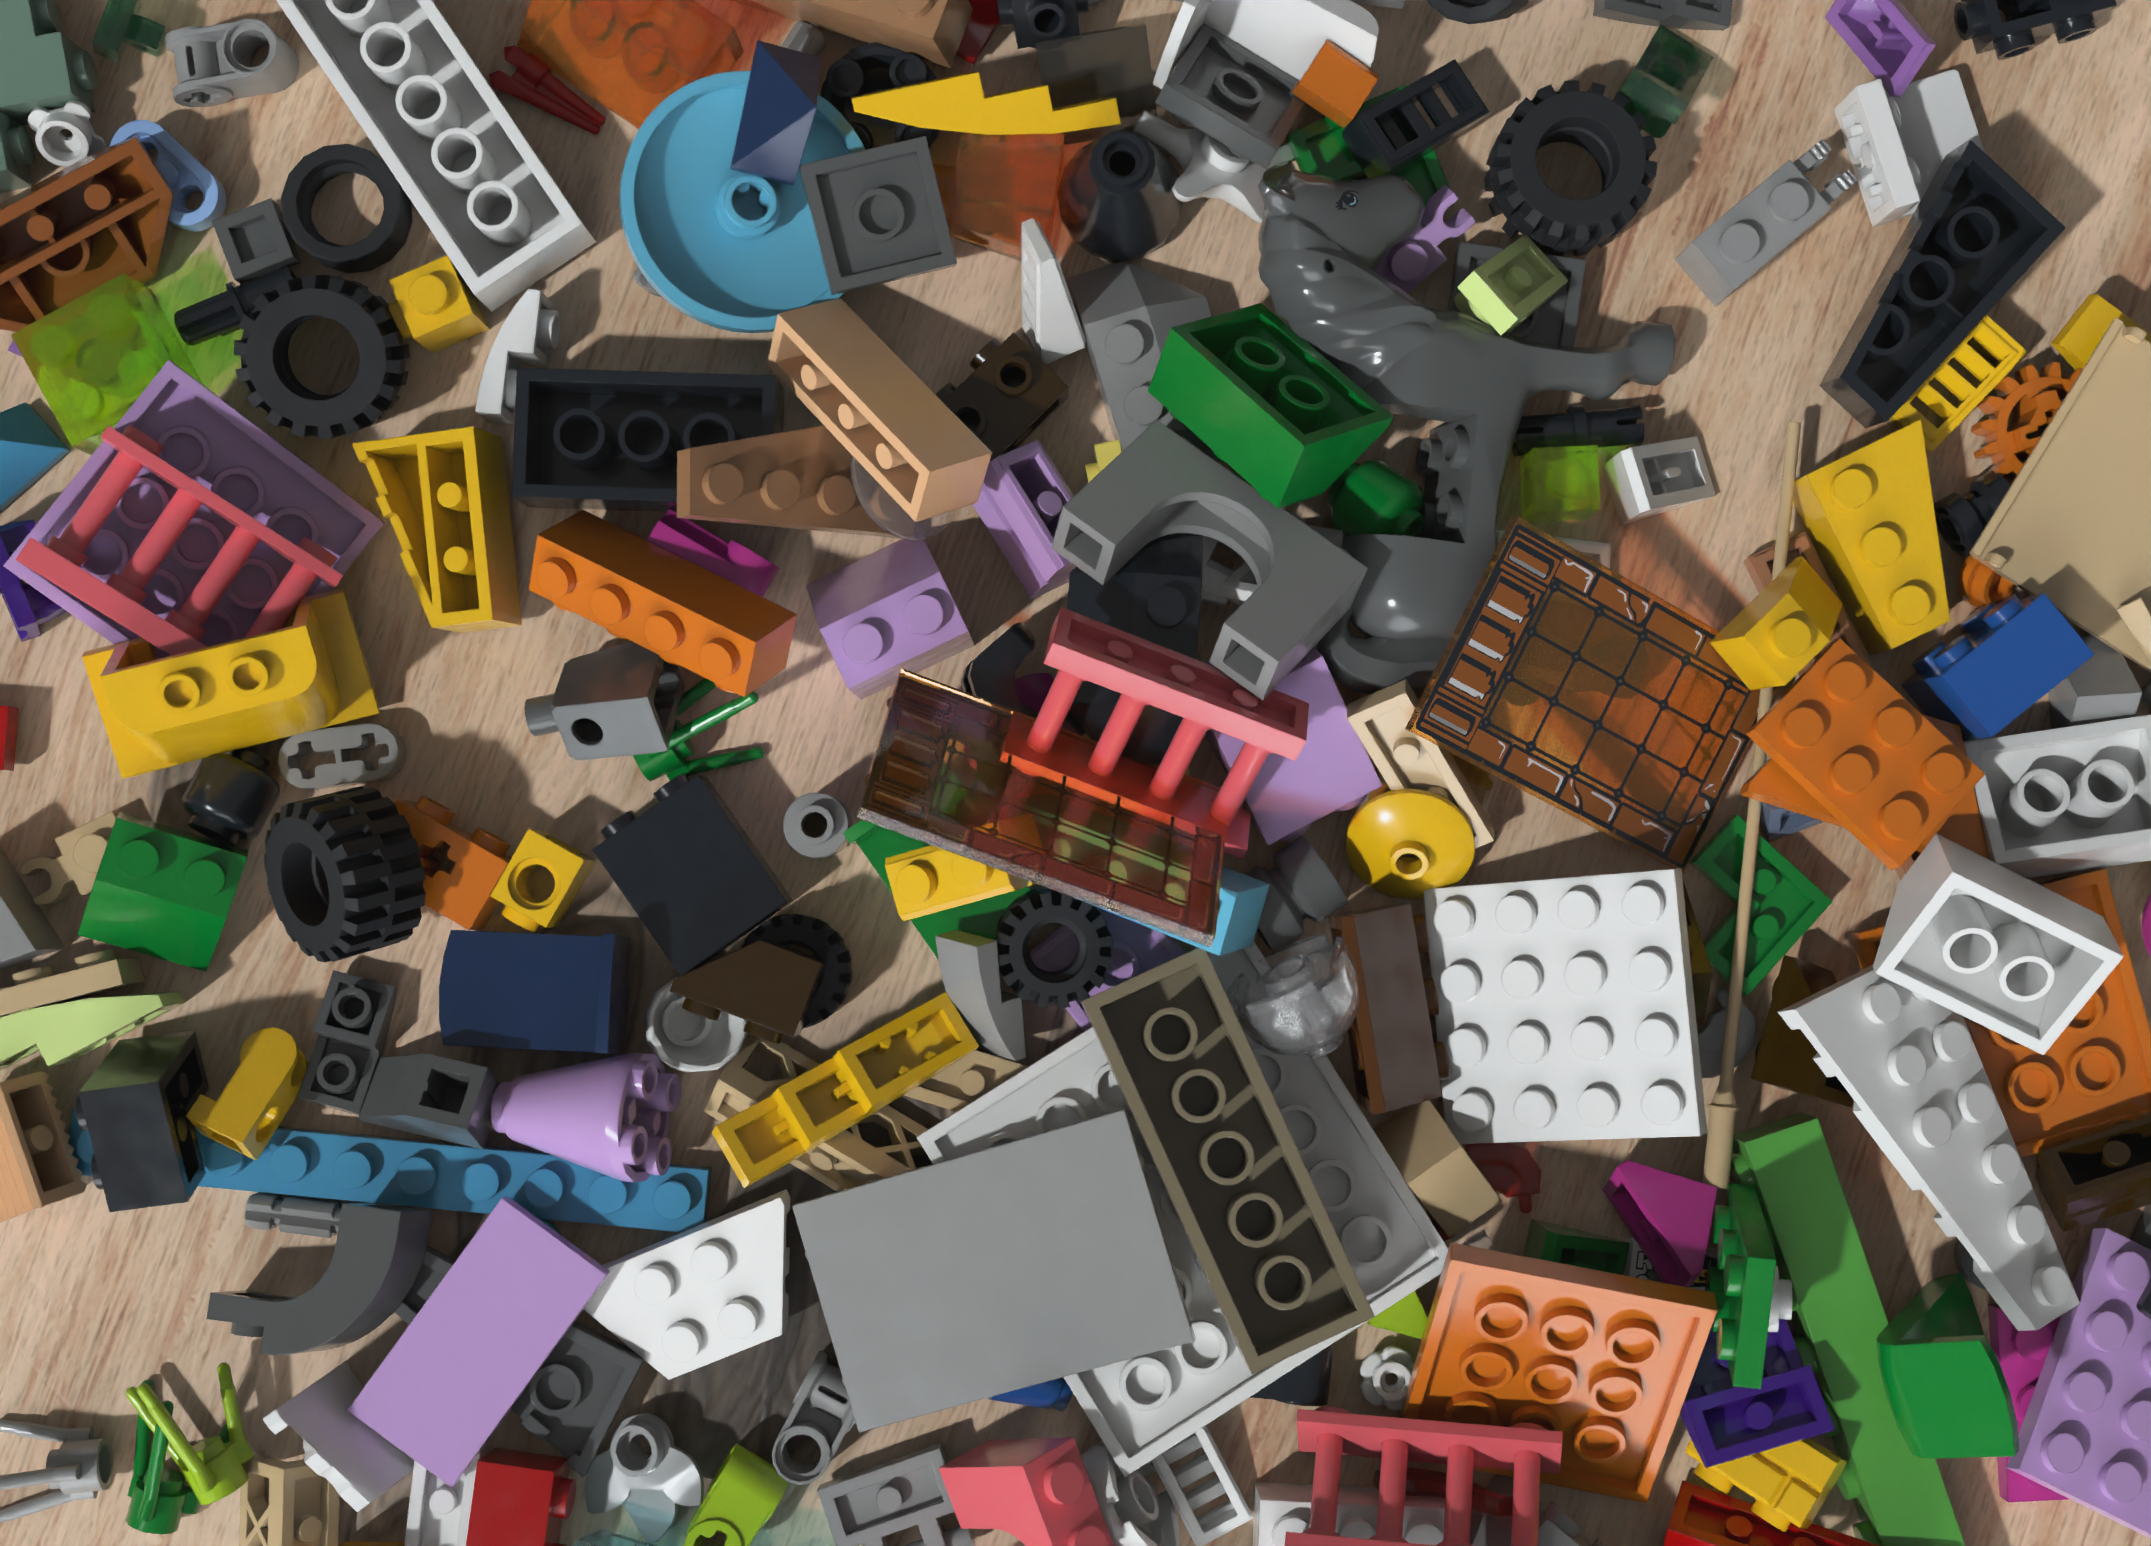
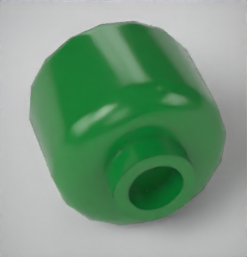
M1370 460L1361 465L1359 463L1351 464L1335 480L1329 491L1328 504L1332 506L1330 512L1332 525L1337 530H1342L1346 536L1355 534H1387L1418 537L1425 524V516L1421 514L1424 503L1421 487L1382 460Z

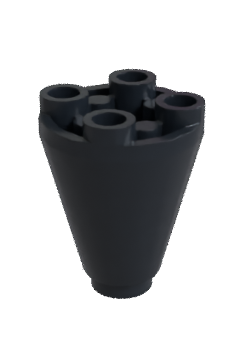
M1126 130L1110 132L1078 149L1063 169L1057 192L1061 221L1072 240L1093 256L1101 257L1113 264L1124 260L1129 261L1142 258L1161 247L1177 227L1183 202L1175 197L1172 188L1180 175L1169 156L1146 138Z

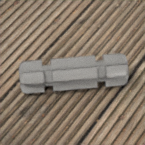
M258 1192L250 1195L248 1198L245 1224L249 1228L271 1231L272 1228L279 1226L280 1232L331 1238L332 1235L336 1236L338 1233L342 1207L339 1201L291 1195L289 1198L285 1197L282 1200L280 1194Z

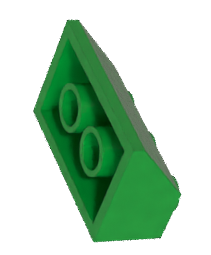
M1262 303L1171 327L1148 392L1169 410L1173 418L1188 427L1212 449L1216 457L1230 465L1255 488L1256 492L1263 499L1269 501L1277 509L1322 494L1390 426L1394 417Z

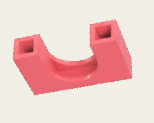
M1074 1437L987 1440L938 1468L961 1529L1003 1530L1015 1536L1025 1546H1114Z

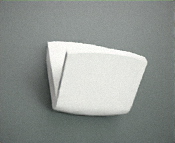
M1184 0L1162 54L1153 85L1160 89L1163 88L1204 24L1299 80L1327 39L1368 68H1371L1378 41V23L1369 11L1351 0Z

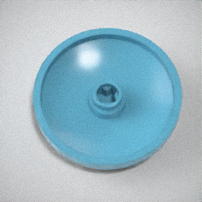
M750 71L717 73L693 81L669 95L651 112L638 130L628 151L620 181L619 204L623 232L629 250L646 280L667 302L679 311L701 323L722 330L740 333L773 332L778 313L837 299L843 293L831 296L800 173V166L793 185L730 169ZM819 94L817 97V108L800 165L865 150L862 141L849 122L831 103Z

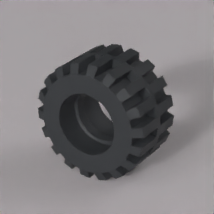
M1579 80L1564 81L1558 92L1554 91L1551 84L1538 89L1531 101L1526 97L1515 108L1489 152L1486 165L1490 166V169L1484 178L1485 191H1493L1494 194L1488 204L1494 217L1502 213L1504 214L1507 221L1502 229L1510 238L1519 231L1523 235H1528L1537 246L1540 244L1548 246L1547 255L1562 257L1567 250L1572 249L1574 257L1588 254L1595 245L1602 248L1610 243L1635 217L1652 190L1648 185L1656 177L1657 162L1649 161V157L1656 150V144L1653 135L1642 137L1640 133L1647 123L1641 111L1630 116L1624 110L1630 101L1628 98L1618 92L1614 100L1608 99L1603 96L1606 86L1592 82L1586 92L1580 91ZM1553 142H1569L1584 148L1593 156L1600 168L1602 176L1600 194L1588 199L1575 200L1565 198L1552 191L1539 174L1536 163L1537 150Z
M306 275L300 278L286 279L274 284L275 288L273 290L261 293L252 302L255 308L250 314L243 315L238 326L244 329L241 340L234 341V355H240L242 368L235 369L239 383L246 382L251 391V394L246 396V398L254 408L262 407L268 413L265 419L276 427L286 426L291 429L290 434L304 438L307 436H319V439H331L346 434L349 435L381 419V416L388 409H391L400 398L397 394L401 386L406 385L409 371H405L406 359L410 358L409 344H404L402 335L388 310L389 304L381 296H375L368 291L369 287L357 281L343 279L340 276ZM329 318L338 321L347 328L356 341L360 356L358 373L353 383L339 393L332 395L316 394L304 387L292 372L288 358L290 339L298 326L307 320Z
M363 786L288 803L281 807L280 812L274 814L270 821L271 830L267 831L265 838L266 854H264V865L267 874V885L279 920L284 924L285 930L292 941H297L301 951L309 957L315 956L316 960L320 962H335L399 943L408 939L413 934V928L418 927L422 918L420 907L425 906L426 893L423 888V881L425 880L424 866L421 864L417 841L410 832V825L404 815H399L396 804L389 797L383 798L380 791L372 787L365 789Z

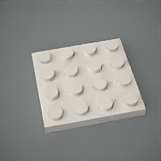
M1681 868L1453 886L1424 891L1431 977L1436 987L1439 1005V1015L1435 1016L1437 1041H1443L1449 1065V1079L1441 1080L1445 1122L1461 1144L1702 1136L1707 1133Z

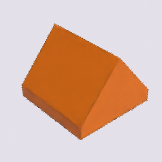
M1327 39L1291 93L1342 128H1345L1354 119L1380 75Z

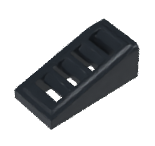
M1454 59L1356 114L1342 132V137L1368 178L1388 174L1395 175L1485 118L1490 111ZM1441 87L1459 115L1452 118L1434 90ZM1419 101L1436 128L1431 130L1414 104L1415 102ZM1397 115L1413 141L1408 143L1393 120V116Z

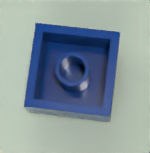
M2045 593L2021 600L2013 594L1997 605L1991 601L1988 605H1983L1970 614L1960 624L1966 631L1962 636L1956 638L1948 645L1944 641H1940L1923 652L1911 664L1917 672L1902 683L1901 686L1925 715L1960 726L1963 741L1990 738L1995 736L2095 654Z

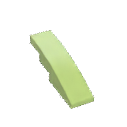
M180 992L110 995L32 1008L0 1017V1070L6 1069L38 1051L41 1052L47 1066L73 1062L184 1004L185 1001Z

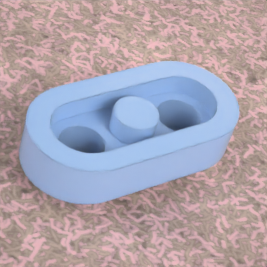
M148 120L131 121L119 128L114 134L110 146L137 135L147 151L157 149L158 158L155 164L174 192L169 215L170 222L183 230L198 232L212 227V221L222 217L226 208V193L223 185L170 133L157 123ZM194 192H202V204L194 210H188L187 200L189 196Z

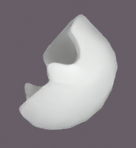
M672 979L654 992L643 1016L649 1047L661 1061L683 1072L718 1070L738 1055L747 1036V1033L743 1031L747 1020L722 1011L719 1021H715L683 1009L682 1005L685 997L670 992L674 981Z

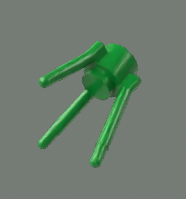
M704 678L685 692L681 698L677 717L714 689L716 685ZM753 691L745 698L740 696L685 725L676 720L668 751L633 755L643 775L650 782L664 775H667L668 779L672 780L683 773L688 777L692 774L763 758L765 754L762 747H753L689 761L685 759L694 754V748L690 740L691 737L755 704L759 699L758 694Z
M147 1379L142 1382V1384H148L154 1391L152 1380ZM169 1400L162 1402L172 1416L174 1404ZM138 1414L133 1476L127 1494L132 1499L126 1522L132 1528L142 1532L170 1534L178 1530L182 1513H197L199 1501L191 1486L183 1485L185 1478L181 1472L164 1467L169 1440L157 1423L150 1454L152 1431ZM227 1422L219 1434L224 1444L230 1442Z

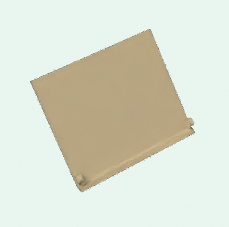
M2115 317L1969 553L1977 561L2031 596L2045 593L2065 618L2120 654H2123V656L2146 671H2151V665L2116 610L2141 597L2151 613V343L2144 339L2147 333L2143 329L2134 326L2126 327L2123 324L2124 322Z

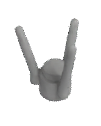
M0 1419V1432L63 1443L60 1449L49 1451L46 1469L0 1475V1490L47 1483L51 1489H61L0 1510V1523L12 1521L74 1500L97 1498L98 1491L107 1490L110 1486L113 1471L110 1443L106 1438L94 1439L92 1426L69 1429L25 1421Z

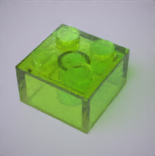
M126 273L113 278L11 335L71 446L90 455L103 442L101 435L109 425L114 428L169 359L202 383L152 290Z

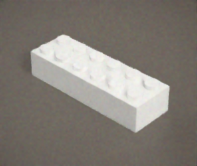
M276 0L473 294L491 312L596 243L434 0Z

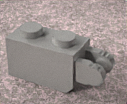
M1823 139L1794 163L1789 159L1695 238L1676 257L1675 261L1715 307L1831 209L1829 204L1858 181L1848 169L1844 173H1838L1824 186V190L1818 193L1805 178L1804 174L1817 168L1828 158V153L1832 151Z

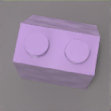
M920 531L914 533L913 536L895 542L806 585L821 634L847 688L861 700L975 646Z
M1315 647L1274 688L1276 691L1309 703L1307 740L1296 761L1276 753L1268 754L1242 803L1244 809L1251 811L1250 821L1267 845L1278 840L1287 841L1302 835L1309 829L1312 822L1333 811H1346L1356 807L1366 799L1368 793L1382 786L1364 745L1347 719V708L1323 656ZM1214 729L1207 730L1205 735L1226 775H1228L1245 741Z

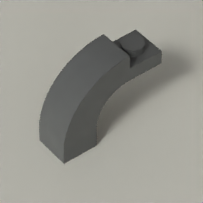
M376 1203L342 1204L337 1241L332 1260L324 1275L311 1289L298 1297L248 1290L210 1292L206 1319L231 1322V1334L262 1337L260 1354L266 1355L324 1351L352 1343L369 1334L393 1314L413 1286L425 1256L432 1211Z

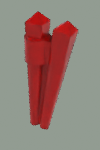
M516 45L504 47L505 60L517 69L512 76L500 70L489 74L492 87L594 135L600 132L599 126L605 123L606 118L551 74L552 69L534 54H527Z

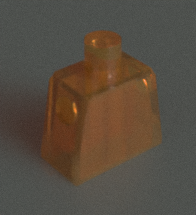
M966 134L961 136L956 167L933 163L942 204L949 205L947 224L950 236L956 240L1021 261V223L1034 218L1035 222L1039 221L1050 242L1058 198L1057 192L1065 155V134Z

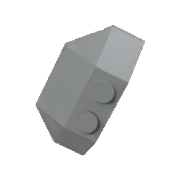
M1127 260L1066 278V284L1086 339L1085 345L1114 439H1119L1121 451L1127 448L1153 422L1158 420L1179 436L1188 439L1196 448L1219 463L1220 459L1215 456L1212 449L1183 423L1173 418L1169 410L1148 392L1171 327L1212 316L1206 296Z

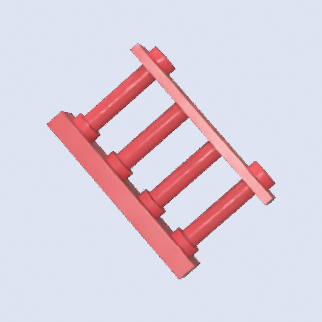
M109 425L102 433V441L117 450L118 453L59 538L52 535L45 546L30 537L15 559L171 656L207 647L200 642L207 632L202 628V625L259 541L294 564L244 638L282 629L316 578L334 588L343 577L342 574L332 569V566L338 559L332 553L306 537H303L298 546H296L160 459L158 456L164 447L131 425L127 426L123 434ZM143 467L178 490L120 575L112 573L106 583L81 569L89 558L83 553ZM203 505L236 526V528L179 612L172 609L164 620L141 606L148 596L143 589L196 511Z
M1061 607L1051 628L1043 663L1058 669V672L1032 727L1010 719L997 766L1005 769L1006 760L1010 761L1008 770L1024 780L1040 782L1056 789L1060 788V782L1063 781L1064 792L1114 810V803L1116 801L1118 802L1117 812L1164 830H1168V822H1171L1172 833L1192 840L1194 839L1193 831L1218 840V851L1243 859L1248 850L1251 811L1241 808V805L1268 754L1276 753L1296 761L1307 740L1309 703L1274 689L1262 701L1212 665ZM1083 681H1090L1121 693L1094 751L1057 737ZM1145 705H1152L1183 717L1155 774L1118 761ZM1210 729L1245 741L1216 798L1180 784L1206 731Z
M1322 1406L1315 1410L1298 1409L1297 1433L1299 1451L1316 1453L1309 1529L1304 1530L1302 1533L1286 1532L1285 1546H1473L1470 1544L1474 1467L1514 1470L1511 1546H1538L1540 1473L1560 1474L1563 1432L1550 1431L1533 1423H1518L1511 1427L1350 1414L1345 1409L1335 1406ZM1342 1455L1381 1458L1376 1535L1369 1539L1341 1537L1335 1532ZM1408 1461L1447 1464L1443 1542L1437 1545L1408 1543L1402 1538Z

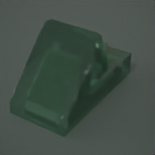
M1660 24L1618 91L1630 100L1624 110L1630 116L1641 111L1647 120L1642 130L1653 135L1655 138H1662L1672 123L1675 125L1688 106L1714 57Z

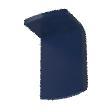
M451 930L443 955L439 984V1022L443 1046L623 1053L628 998L630 937L602 933V936Z

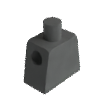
M628 642L567 661L564 664L554 694L529 698L525 701V718L533 736L560 732L569 756L577 761L668 751L685 685L678 666L665 662L658 654L634 642Z

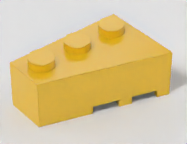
M1921 419L1795 481L1793 504L1869 656L1894 649L1951 621Z
M471 426L352 443L359 462L366 464L379 494V497L375 499L382 515L389 518L403 552L400 553V556L431 628L467 633L522 626L503 437Z

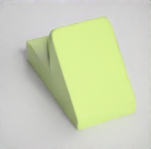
M1525 234L1475 269L1457 287L1460 292L1455 296L1454 303L1461 312L1479 318L1488 325H1492L1500 335H1503L1505 332L1511 333L1562 288L1568 280L1528 235Z

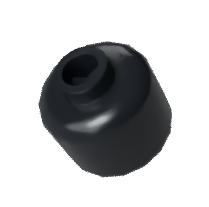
M245 748L234 750L231 755L217 753L203 758L182 797L183 809L191 816L188 826L208 838L230 846H236L239 839H254L258 837L280 795L279 783L266 772L270 762L259 754Z

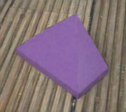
M1835 0L1825 16L1826 20L1874 77L1881 79L1884 89L1891 97H1901L1936 46V43L1898 0Z

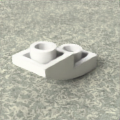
M528 289L506 318L491 348L479 386L475 410L476 413L489 423L515 424L517 368H521V363L546 366L548 348L556 349L558 345L560 314L558 311L553 310V303L541 290Z

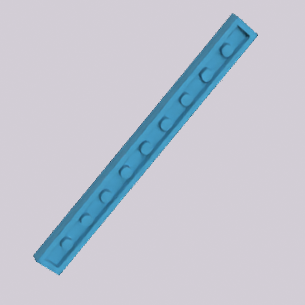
M72 1109L68 1144L74 1147L72 1156L79 1160L76 1168L83 1172L82 1175L92 1176L91 1161L94 1151L88 1130H83L80 1127L76 1116V1109ZM278 1126L256 1161L201 1135L195 1128L206 1171L198 1185L201 1187L490 1214L501 1198L508 1196L538 1219L684 1232L707 1222L712 1167L670 1163L664 1175H650L643 1182H625L543 1151L485 1146L483 1150L451 1142Z

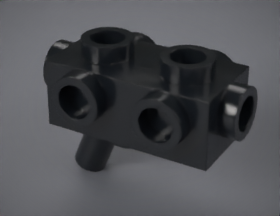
M1961 0L1955 6L1954 21L1960 38L1964 41L1973 40L1976 54L1995 49L1997 59L2004 60L2032 50L2036 47L2035 38L2055 33L2059 44L2086 37L2097 30L2095 22L2099 21L2117 4L2115 0ZM1999 10H2001L2006 17V22L2004 23L2002 22Z

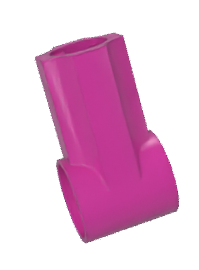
M671 509L657 522L647 541L761 597L765 595L780 570L777 566L733 540L728 544L688 519L677 518V513Z

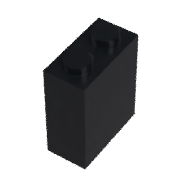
M685 773L675 777L659 788L653 794L658 803L645 813L637 817L634 811L630 810L604 827L601 833L606 840L592 849L680 976L703 966L794 901L709 779L697 775L689 780Z

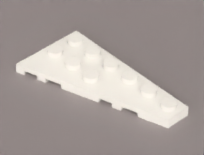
M1873 965L1778 1012L1791 1030L1801 1029L1818 1053L1813 1057V1060L1825 1076H1836L1853 1098V1113L1911 1190H1922L1938 1211L1933 1219L1947 1237H1957L1974 1259L1972 1271L2018 1331L2038 1330L2080 1304L1962 1015L1876 974Z

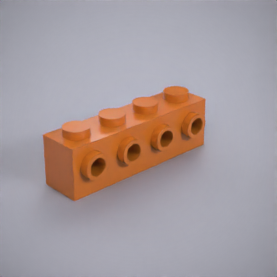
M581 510L537 534L529 590L552 601L559 609L576 613L606 628L611 635L621 639H628L658 654L665 662L682 666L712 681L719 689L736 693L744 698L786 668L797 618L796 613L585 510Z

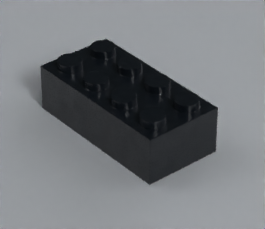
M517 368L512 497L531 508L668 512L671 509L677 512V451L783 432L785 390L776 375Z

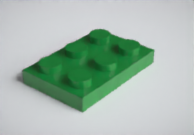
M1728 1183L1726 1204H1715L1712 1216L1711 1235L1712 1243L1718 1244V1266L1708 1265L1705 1291L1715 1293L1718 1311L1711 1331L1717 1332V1359L1727 1360L1732 1385L1735 1387L1761 1389L1776 1257L1755 1186Z

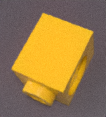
M528 828L490 897L506 905L501 913L505 918L529 931L536 932L539 925L545 928L559 927L596 860L541 829ZM540 865L546 867L552 873L555 881L551 896L543 902L535 900L527 889V878L530 872Z

